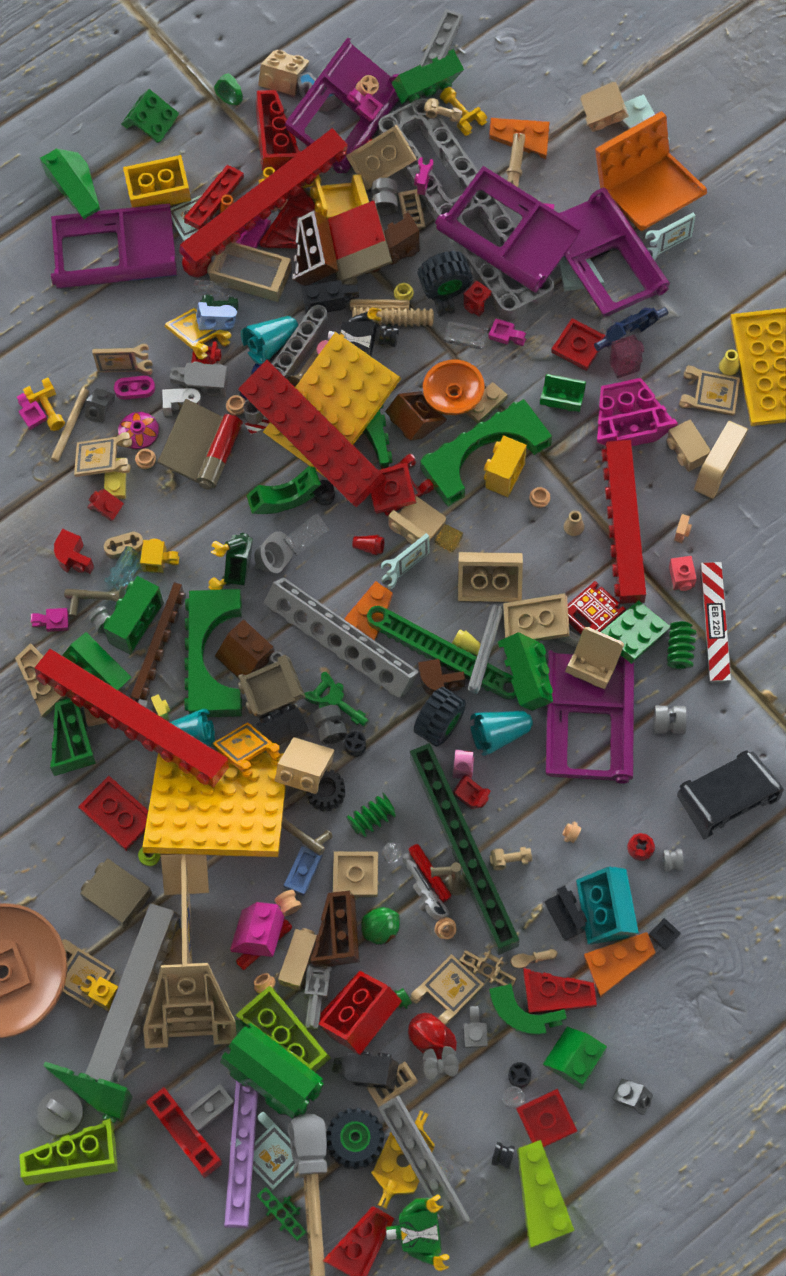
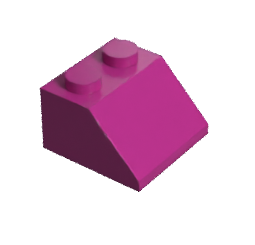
M256 902L243 909L230 951L273 957L285 918L278 904Z

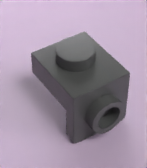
M96 388L86 400L85 417L103 423L106 417V410L114 402L115 394Z
M621 1078L612 1099L616 1103L633 1108L639 1114L644 1115L651 1105L653 1094L645 1086Z

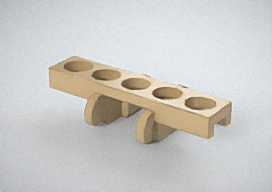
M467 950L464 951L459 961L473 969V974L478 972L490 979L489 983L496 982L501 986L508 985L503 980L509 978L512 981L513 987L516 978L500 970L499 967L500 964L503 965L504 962L502 960L504 957L497 958L491 954V950L484 953V958H479ZM464 957H472V962H467L466 960H464ZM488 958L497 963L495 967L486 963ZM490 967L492 973L487 975L483 972V969ZM498 973L502 975L500 980L496 978Z

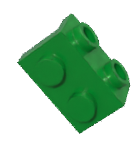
M546 374L539 404L580 412L586 381Z

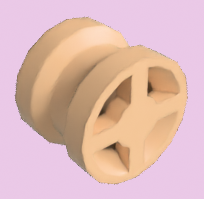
M366 75L356 84L355 89L363 96L367 93L372 96L378 91L379 83L375 77Z
M294 890L285 891L274 899L275 903L280 906L284 917L295 913L302 907L300 901H297L295 898Z

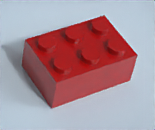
M360 971L318 1025L331 1039L360 1055L402 1000L388 985Z

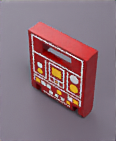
M596 581L568 604L569 624L580 634H582L585 626L575 618L577 612L591 624L589 628L601 632L626 611L624 606L617 609L620 603L603 587L596 590L599 585Z

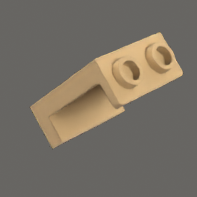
M293 737L278 762L275 782L316 794L326 769L328 772L331 769L335 750Z

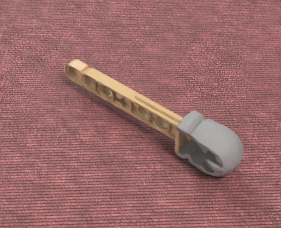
M306 1113L298 1115L289 1123L288 1134L292 1158L296 1163L294 1166V1178L304 1179L310 1276H325L318 1176H323L327 1173V1162L324 1160L327 1146V1125L316 1114Z

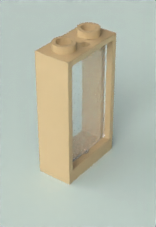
M229 243L221 254H215V259L213 263L210 262L207 271L210 275L211 283L279 302L292 271L290 258L238 243Z

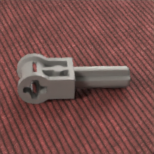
M308 965L304 992L305 999H309L305 1024L307 1029L317 1030L319 1028L318 1023L320 1022L322 1000H328L331 967L325 969Z

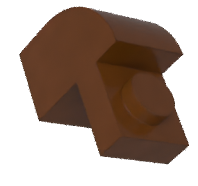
M439 659L418 662L421 686L430 696L441 687H445L449 691H458L465 687L464 671L442 675Z

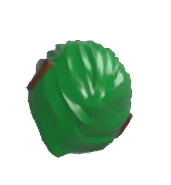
M386 907L370 909L362 917V936L367 941L377 945L387 944L396 938L399 932L400 915Z

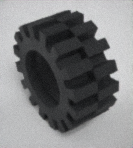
M326 769L319 785L330 783L334 787L333 794L329 797H321L318 793L313 794L306 791L310 805L313 804L315 809L320 808V811H324V809L332 811V807L338 808V804H342L343 797L345 798L343 778L340 777L338 772L335 774L334 770L331 769L328 772Z

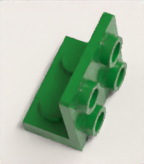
M148 89L138 98L121 125L126 129L131 125L137 126L159 143L179 113L152 90Z

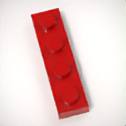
M226 165L185 215L184 223L198 230L205 226L220 208L221 198L224 195H230L243 180L244 173Z

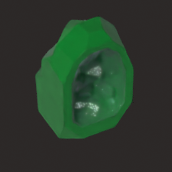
M231 74L222 75L214 86L216 95L227 104L240 105L243 101L241 86Z

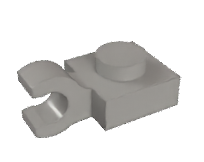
M479 1006L470 1007V1024H464L465 1048L488 1047L487 1023H480Z

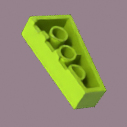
M270 985L235 1015L247 1025L251 1022L314 1072L331 1059L329 1054Z
M111 1119L102 1121L103 1123L94 1127L84 1128L83 1131L74 1135L64 1136L60 1138L61 1140L54 1143H47L19 1154L21 1178L25 1185L117 1172L115 1132Z
M541 1140L518 1148L517 1157L528 1248H531L575 1230Z

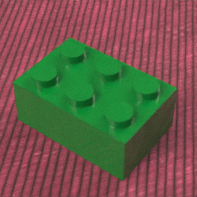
M139 576L128 584L126 594L117 601L115 611L106 618L103 625L110 645L129 655L133 653L164 604L160 588L157 585Z

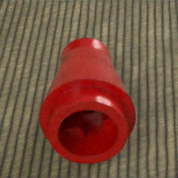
M380 535L354 536L352 547L373 555L382 554L385 547V539L380 537Z

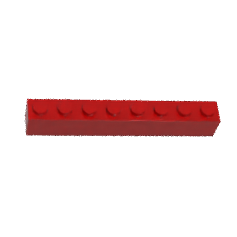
M631 440L606 441L605 449L601 450L602 462H606V468H603L604 481H608V487H605V498L610 501V506H607V518L611 519L612 525L609 526V538H613L614 545H610L611 558L615 557V564H612L613 577H617V584H614L615 597H619L620 604L636 603L638 600L641 603H645L646 586Z

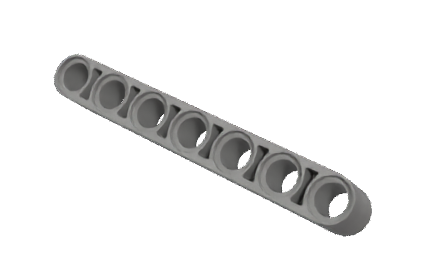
M315 305L310 308L273 361L272 365L286 379L289 375H294L326 329L328 318L325 307ZM290 363V365L284 366L283 364ZM248 399L244 403L246 421L250 424L260 423L265 416ZM252 410H257L256 413H249Z

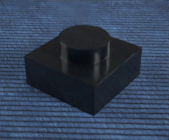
M665 918L649 933V937L665 951L681 935V932Z

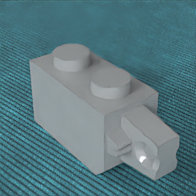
M186 362V367L171 368V383L185 385L187 389H196L200 395L226 397L229 377L227 366L219 363L211 365L201 362Z

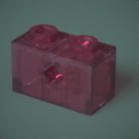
M635 334L612 342L609 362L617 379L640 371L641 362H643L642 353L644 352V346L641 341L637 340Z

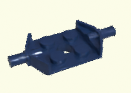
M645 307L640 312L625 318L621 322L614 323L606 331L605 337L601 341L594 343V348L597 351L605 347L610 349V346L625 336L627 331L631 333L639 328L643 332L660 318L668 315L667 308L663 307L656 311L654 307Z

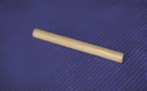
M81 389L51 460L59 462L89 394V390Z

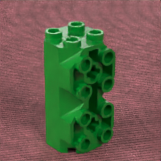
M251 1022L247 1027H243L228 1046L230 1053L224 1052L221 1057L220 1063L228 1068L232 1078L244 1087L251 1086L265 1097L268 1106L280 1115H287L292 1119L298 1115L305 1114L310 1100L314 1102L324 1086L322 1077Z

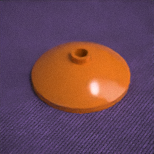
M446 360L436 364L428 371L423 381V395L428 405L435 411L446 415H460L469 412L480 403L485 390L484 379L480 371L471 363L463 360Z

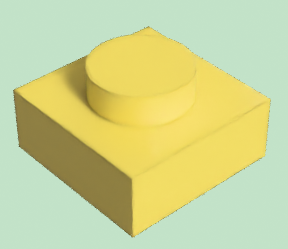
M159 694L151 697L157 715L168 721L167 713L170 712L167 701H161Z

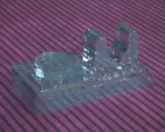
M126 546L116 566L109 570L111 572L109 578H105L104 581L117 590L121 586H124L126 590L140 566L141 555L132 547Z

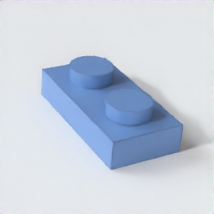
M301 846L284 883V888L294 890L295 893L305 896L322 859V855L319 856L312 850Z

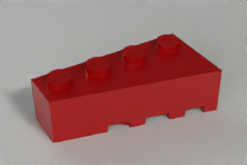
M257 90L255 105L262 171L267 167L278 170L301 151L298 149L295 136L285 127L287 119L277 91Z

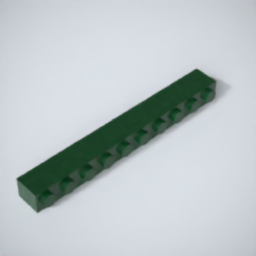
M428 743L411 750V763L456 862L461 865V874L497 954L500 955L519 947L518 935L431 744Z

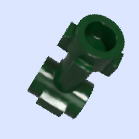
M203 295L202 300H200L202 303H207V306L221 307L223 305H230L238 311V298L229 297L228 300H214L212 295Z

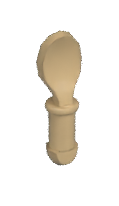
M549 949L538 953L533 952L532 956L524 953L517 954L510 959V964L514 968H524L532 961L538 963L539 961L555 959L557 951Z

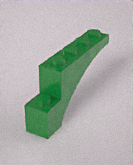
M379 409L363 432L374 448L380 469L388 468L389 464L393 463L391 451H387L386 445L390 444L388 433H384L383 427H386L385 414L381 415Z

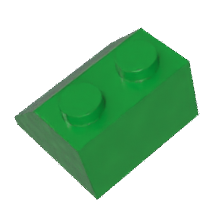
M567 1026L544 1061L543 1066L582 1090L605 1054L607 1046L589 1034Z

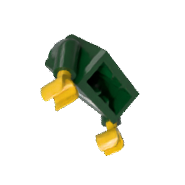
M247 533L232 535L231 540L226 541L225 545L218 541L212 543V547L215 549L211 553L220 558L226 554V561L222 580L219 581L215 577L211 578L208 582L210 585L209 589L222 590L224 585L228 586L230 584L245 586L253 539Z

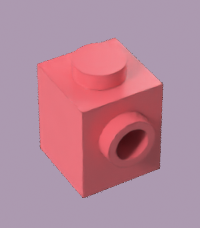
M692 556L670 559L669 570L673 589L687 591L695 587L697 578Z

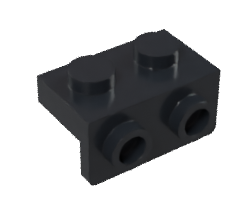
M291 704L280 708V712L274 715L267 714L259 719L260 722L256 724L262 735L278 746L309 730L299 708L296 705L291 706Z
M566 886L557 889L556 896L545 901V905L562 938L566 941L585 932L587 919L582 910L578 911L575 905L577 900L571 890L568 891Z

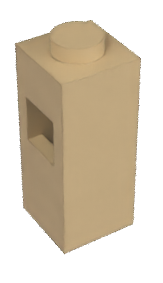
M302 928V930L295 929L278 978L279 985L298 991L302 990L307 975V968L311 963V955H313L317 935H314V931Z

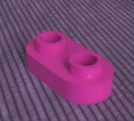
M149 376L120 378L114 384L115 395L122 400L147 398L154 394L155 383Z

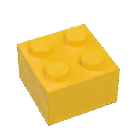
M503 436L500 442H496L493 448L494 455L492 459L487 460L484 467L486 471L484 475L486 489L509 497L525 465L527 445Z

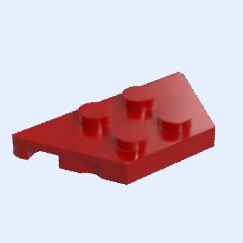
M303 187L298 195L291 196L261 239V247L298 248L296 243L298 218L315 211L314 201L311 197L307 196Z

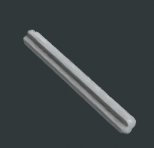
M492 606L468 686V691L477 694L481 687L503 612L501 606Z

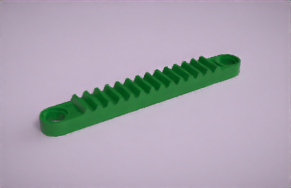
M373 606L369 609L367 622L373 629L385 634L389 639H394L397 643L400 642L404 647H409L410 650L416 651L419 655H424L427 659H439L440 666L446 667L449 671H454V673L464 671L465 679L470 681L477 659L476 656L382 606ZM374 613H381L384 619L381 622H375L372 619V615ZM487 663L481 687L507 700L516 698L515 691L508 693L503 689L506 683H512L511 680L514 677Z

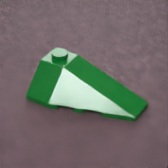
M49 1062L44 1063L43 1066L49 1073L99 1114L103 1115V1120L110 1118L113 1124L116 1121L123 1122L133 1097L126 1087L101 1078L95 1082L96 1080L87 1074L79 1073L76 1076L74 1075L75 1072L68 1068Z

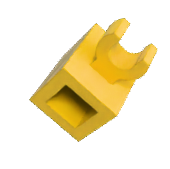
M159 539L143 540L140 561L142 571L164 573L165 563L179 565V552H166L165 542Z
M87 976L88 981L92 985L89 988L81 986L80 989L96 1005L109 1012L118 986L102 977H99L96 981L92 976Z

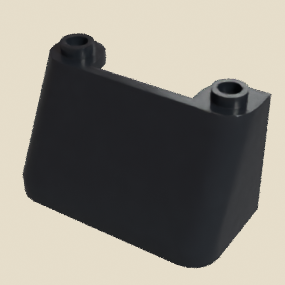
M745 750L736 756L737 759L694 781L687 780L679 786L680 790L677 793V797L703 840L714 834L713 830H716L718 827L721 829L725 823L759 805L763 807L767 801L771 805L780 800L784 788L754 752Z

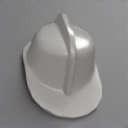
M280 531L270 534L263 544L255 550L254 558L256 564L254 568L261 569L264 572H281L293 555V547L289 537Z

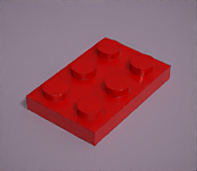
M109 775L78 806L87 817L126 851L145 832L148 810Z

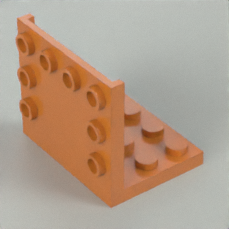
M662 111L595 148L600 188L608 190L622 213L641 232L707 194V188L670 154L667 118Z

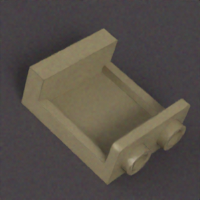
M286 655L277 658V662L255 672L238 676L240 680L238 687L241 693L247 697L246 707L250 714L260 718L305 698L291 659Z
M108 858L104 863L101 862L96 867L95 875L91 880H87L83 884L82 892L80 893L85 901H89L114 918L125 929L152 895L150 887Z

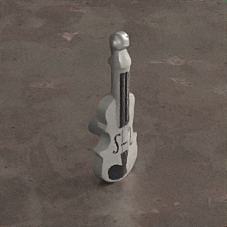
M404 854L402 861L407 865V870L412 873L417 881L413 888L423 900L418 906L419 909L423 912L427 911L436 920L447 917L449 915L448 908L438 898L417 864L411 861L412 857L410 854Z

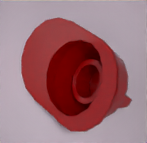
M421 1013L411 1020L408 1028L409 1039L423 1054L426 1050L432 1048L438 1060L442 1059L443 1047L449 1046L456 1051L457 1041L455 1035L437 1017L430 1013Z

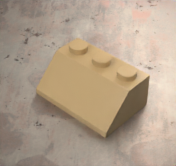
M459 552L458 601H521L522 553Z

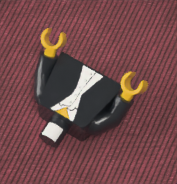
M372 307L368 312L351 317L347 322H342L340 332L329 331L328 341L337 332L372 357L377 332V325L373 320L381 321V317L376 316L381 309Z

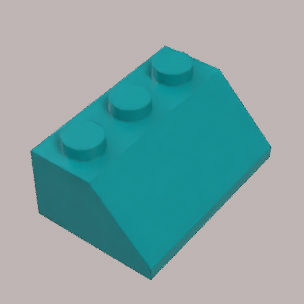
M608 866L576 880L581 910L587 919L585 932L588 944L623 940L639 933L627 869Z

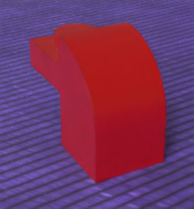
M62 528L54 543V553L59 566L67 573L72 567L80 573L87 572L91 574L94 569L92 559L80 554L84 546L81 536Z

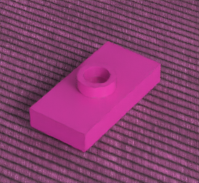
M268 219L259 220L251 231L242 233L236 243L257 249L261 239L269 229L271 221Z

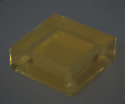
M444 524L435 539V544L454 552L463 537V533Z

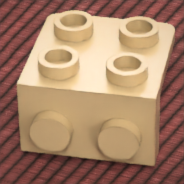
M282 50L273 51L261 64L258 86L295 96L298 89V77L309 65V60L304 59L300 55L286 54Z
M611 82L581 96V102L587 116L585 119L592 132L601 130L606 126L629 117L616 82Z
M415 496L416 504L405 506L399 513L393 510L388 516L391 530L406 538L411 544L415 543L426 533L429 535L430 541L446 522V517L417 496Z
M585 627L565 672L594 686L605 689L613 675L624 644L592 628Z

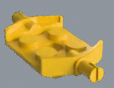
M419 1111L415 1124L429 1149L433 1152L435 1144L426 1134L423 1127L429 1114ZM390 1132L375 1168L371 1172L374 1179L383 1189V1195L378 1203L379 1207L383 1205V1209H387L391 1197H394V1195L414 1194L420 1182L410 1164L406 1167H400L397 1164V1158L404 1155L392 1132Z

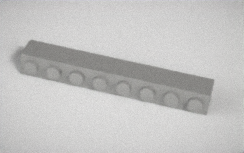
M151 903L148 907L86 1074L96 1081L101 1078L118 1084L124 1077V1067L132 1056V1046L140 1034L142 1019L148 1013V1003L151 996H153L161 965H165L166 955L173 946V936L181 924V916L174 910Z

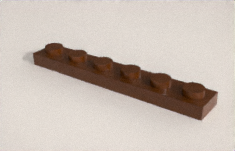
M174 582L130 696L136 702L139 699L147 700L150 688L148 687L150 682L155 680L158 661L161 662L163 659L165 642L168 643L171 638L172 632L170 629L172 623L175 624L179 615L177 610L179 605H183L186 593H184L182 584Z

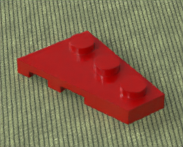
M523 968L529 1014L597 1007L593 982L569 977L564 978L550 973H539Z
M372 1206L324 1258L323 1262L348 1276H367L387 1235L386 1227L392 1225L394 1217Z

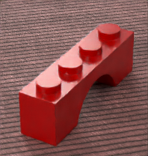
M165 1087L146 1101L149 1108L204 1179L223 1164Z

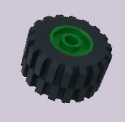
M446 251L436 254L423 262L417 272L425 295L432 300L437 296L445 297L446 294H451L452 297H455L464 292L471 285L470 283L473 282V276L466 258L459 251Z
M445 687L439 688L429 697L419 712L414 724V733L435 747L441 745L449 738L460 722L465 711L466 701Z
M357 1107L356 1109L348 1108L344 1112H339L335 1118L333 1117L326 1134L327 1149L330 1156L336 1160V1163L348 1169L365 1168L369 1164L374 1163L382 1152L385 1138L383 1126L379 1123L378 1118L375 1115L373 1116L370 1111H364Z

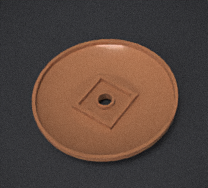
M6 903L0 904V969L7 967L9 972L5 978H0V1039L22 1034L45 1019L57 1004L67 977L66 951L61 937L53 925L42 915L28 907Z

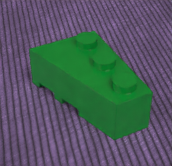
M454 49L448 51V54L440 60L438 57L431 59L432 63L422 67L418 65L399 74L395 78L392 85L402 104L406 102L412 103L422 96L430 97L438 90L443 91L447 87H452V83L464 70Z
M87 632L74 641L62 655L118 691L132 678Z
M519 632L497 641L499 648H504L507 660H504L506 667L510 666L514 677L511 682L519 705L534 711L552 703L553 689L549 680V668L546 663V649L544 645Z
M70 698L56 702L53 724L52 761L50 764V769L54 776L96 764L81 707L76 706Z

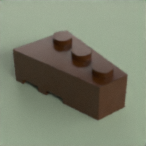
M316 211L298 218L296 232L298 248L297 255H294L296 271L293 274L292 280L303 286H308L339 270L328 218Z
M409 211L404 214L405 218L395 225L391 222L387 225L388 229L384 231L392 259L390 265L397 263L405 257H412L420 251L419 229ZM380 267V268H378V269H375V270H373V271H370V272H368V273L377 272V271H379L382 267Z
M350 890L328 893L321 917V926L316 936V945L310 962L316 968L360 963L355 896Z

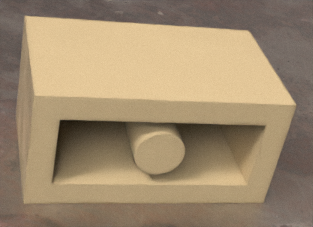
M691 419L669 429L666 441L669 448L676 452L679 464L682 467L685 466L688 472L703 465L711 450Z

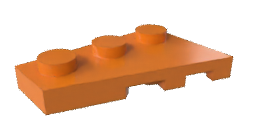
M491 118L489 139L512 146L513 134L518 133V137H520V133L526 136L523 151L527 153L533 152L539 154L541 158H547L549 122Z

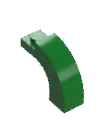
M308 466L297 477L287 483L276 486L258 485L246 496L252 514H274L306 503L315 496L313 491L321 484L316 468Z
M512 984L489 989L492 1005L497 1015L506 1025L520 1033L544 1035L547 1033L545 1025L549 1024L550 1028L563 1025L562 1021L567 1019L565 1009L543 1015L526 1013L518 1006L515 1000Z

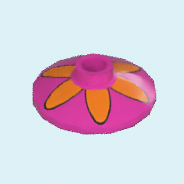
M133 412L120 422L118 435L124 432L129 433L130 439H132V446L129 448L144 449L156 441L159 434V425L150 414Z

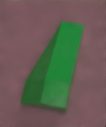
M56 148L40 158L47 177L83 219L100 210L88 163L78 152Z

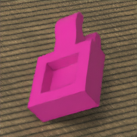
M356 89L352 92L350 91L346 97L350 102L358 105L355 110L370 122L375 119L383 107V104L369 93L363 96Z
M420 157L418 160L420 174L416 173L414 185L417 186V194L425 195L429 175L433 169V159H430L428 165H424L423 157Z
M495 318L488 335L490 340L506 345L511 340L519 346H524L526 338H524L526 333L514 330L515 324Z
M24 393L16 397L22 408L18 411L19 415L29 430L47 421L46 415L36 401L30 404Z
M46 609V615L33 613L31 614L32 627L46 626L47 632L69 631L68 609Z

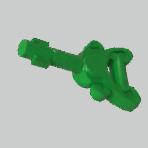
M322 672L321 683L314 691L306 692L304 699L312 704L319 705V709L329 705H337L339 709L351 717L352 722L365 727L369 722L365 717L366 714L361 710L356 711L343 701V684H335L327 672ZM329 687V694L321 698L320 696Z

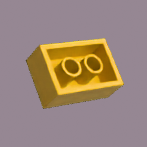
M181 155L123 167L132 207L168 203L174 205L191 201Z

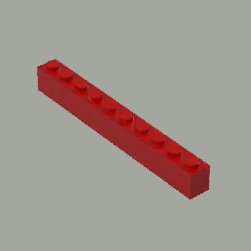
M331 128L182 242L179 252L195 270L199 266L204 267L209 263L212 256L221 254L225 250V246L238 241L242 233L251 231L259 220L268 218L272 213L271 211L276 207L281 208L286 203V199L290 196L298 195L303 186L312 184L314 179L317 178L316 176L329 171L332 164L336 161H342L347 155L348 144Z
M49 649L34 667L36 679L45 686L48 684L53 687L57 694L69 697L76 706L85 707L91 715L96 718L101 717L113 729L118 728L122 730L129 739L133 741L135 739L138 740L144 748L151 752L154 750L166 762L175 763L182 772L186 774L191 773L201 784H208L214 788L228 770L229 763L227 757L52 649Z

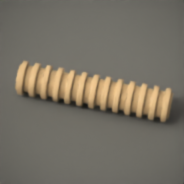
M354 307L352 317L368 312L369 307L366 309ZM379 308L381 311L376 316L381 317V321L373 320L379 326H382V324L387 326L388 324H391V326L398 324V326H401V324H404V326H407V324H410V326L417 324V327L420 325L432 327L434 323V310L432 308L430 310H426V308H423V310H420V308H417V310H414V308H411V310H407V308H404V310H401V308H398V310H395V308L391 310L385 308V310H382V308Z

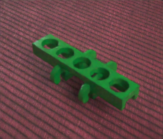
M267 1187L256 1195L268 1208L267 1217L272 1213L282 1224L279 1228L281 1232L286 1228L297 1242L307 1233L294 1218L296 1214H300L301 1207H295L290 1201L291 1196L284 1197V1201L280 1203ZM264 1192L270 1196L268 1201L261 1197ZM275 1201L276 1204L271 1208L269 1206L270 1202ZM286 1204L293 1211L291 1214L284 1207ZM281 1209L286 1211L284 1218L277 1216V1212ZM295 1227L302 1231L299 1236H296L293 1232Z

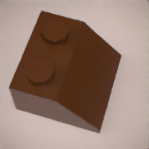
M422 391L398 394L385 411L390 417V421L397 425L403 435L410 441L423 439L447 420L442 413L435 411L428 405Z
M243 619L227 634L215 654V658L239 679L238 676L241 674L248 675L263 668L269 663V656L275 651L274 647Z

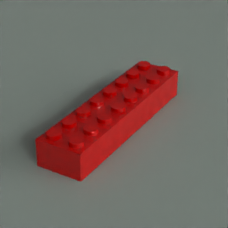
M268 360L238 388L355 507H358L386 478Z

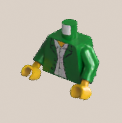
M435 1195L432 1198H416L403 1208L402 1213L399 1214V1225L386 1227L387 1240H401L404 1252H407L409 1256L421 1262L433 1265L438 1271L448 1269L449 1266H445L442 1260H448L449 1255H438L441 1254L442 1246L437 1211L442 1209L443 1206H438L435 1201L441 1197L440 1195Z

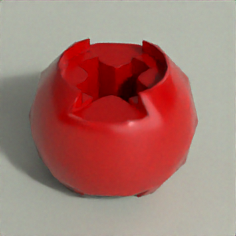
M638 833L629 839L627 850L629 855L635 860L644 861L654 854L655 843L648 834ZM638 843L640 845H646L644 851L642 849H637Z

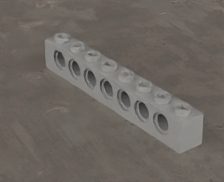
M284 577L273 582L264 601V604L271 611L283 616L288 623L303 630L305 635L313 637L320 642L321 646L337 654L338 658L353 665L357 671L370 677L374 683L383 686L391 695L401 698L410 691L419 674L418 670Z

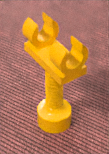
M447 87L440 94V98L445 104L450 103L453 107L462 111V118L457 122V128L464 136L472 133V127L469 123L474 119L480 126L487 123L486 119L488 118L479 106L468 112L457 100L456 91L452 87Z
M47 377L41 380L44 387L43 390L33 393L31 387L28 386L23 391L30 404L35 401L37 403L41 402L49 417L47 424L50 430L57 431L65 425V421L60 414L54 412L48 400L49 397L56 395L50 379Z

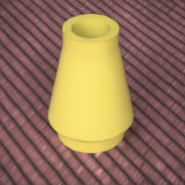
M728 350L719 363V369L724 375L732 376L739 370L738 353L735 350Z
M461 629L452 642L457 647L476 656L481 645L466 630L464 632Z

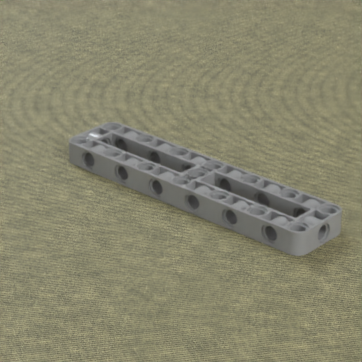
M418 99L379 120V135L387 131L386 129L397 125L417 158L416 161L401 169L414 190L417 189V186L414 185L416 173L420 174L418 160L422 156L412 141L408 140L406 136L417 130H420L462 193L478 173V170L440 115L437 114L435 118H428L426 116L424 108L428 101L427 99ZM431 171L427 186L430 188H427L425 195L419 194V197L436 221L440 214L448 213L461 195L452 200L451 198L448 199L442 190V185ZM478 191L466 206L467 209H464L457 219L458 222L467 227L466 222L479 216L499 247L503 246L516 228V225L500 202L483 191ZM447 237L455 251L464 254L474 279L491 290V295L488 299L503 320H515L552 300L554 281L551 276L547 278L537 292H533L525 286L518 290L509 289L499 269Z

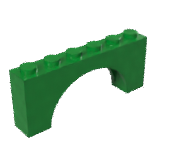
M525 399L520 402H513L508 409L495 413L491 419L478 423L471 431L461 433L454 441L446 442L437 451L427 453L420 460V470L427 479L432 481L435 491L447 507L465 497V487L460 478V471L466 459L478 448L489 443L500 442L503 436L527 445L526 448L533 455L551 446L552 435Z
M240 589L189 591V598H185V610L189 611V618H185V630L189 631V638H185V650L189 651V658H185V671H188V678H185V691H188V698L184 699L185 711L191 714L201 709H207L210 715H206L207 718L242 717V694L240 689L220 684L208 673L204 665V649L211 633L223 622L232 618L242 617Z

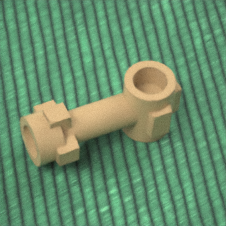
M431 98L425 104L424 111H426L428 118H435L439 114L449 117L452 122H459L461 119V110L455 107L452 110L440 107L437 99Z
M520 847V852L504 854L503 849H494L490 852L491 855L489 856L491 866L497 871L505 869L506 863L522 861L524 865L532 861L531 849H526V847Z

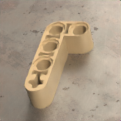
M728 421L700 470L694 491L714 499L724 474L747 435L748 428Z

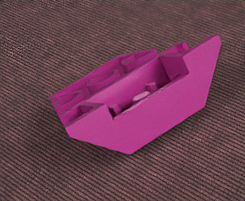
M641 378L601 386L597 443L606 445V441L631 440V445L637 446L656 442L667 434L669 429L676 427L678 422L670 417L666 412L667 409L664 405L661 406L656 400L655 394Z

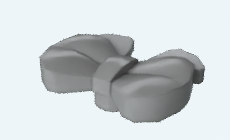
M443 1047L442 1059L438 1060L432 1048L424 1052L422 1068L427 1079L433 1080L438 1073H446L450 1077H454L458 1073L459 1064L455 1056L456 1051L452 1047Z

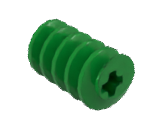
M676 621L670 624L667 666L675 669L693 667L694 663L689 660L694 659V654L689 652L695 651V647L690 644L696 642V639L691 636H695L697 631L691 629L693 626L691 623Z
M382 793L383 799L379 796L375 797L376 804L369 801L368 808L361 806V813L355 810L353 812L354 819L349 815L346 816L350 826L357 835L361 834L366 837V829L374 832L373 824L380 828L381 819L388 823V814L393 818L396 817L395 809L384 793Z

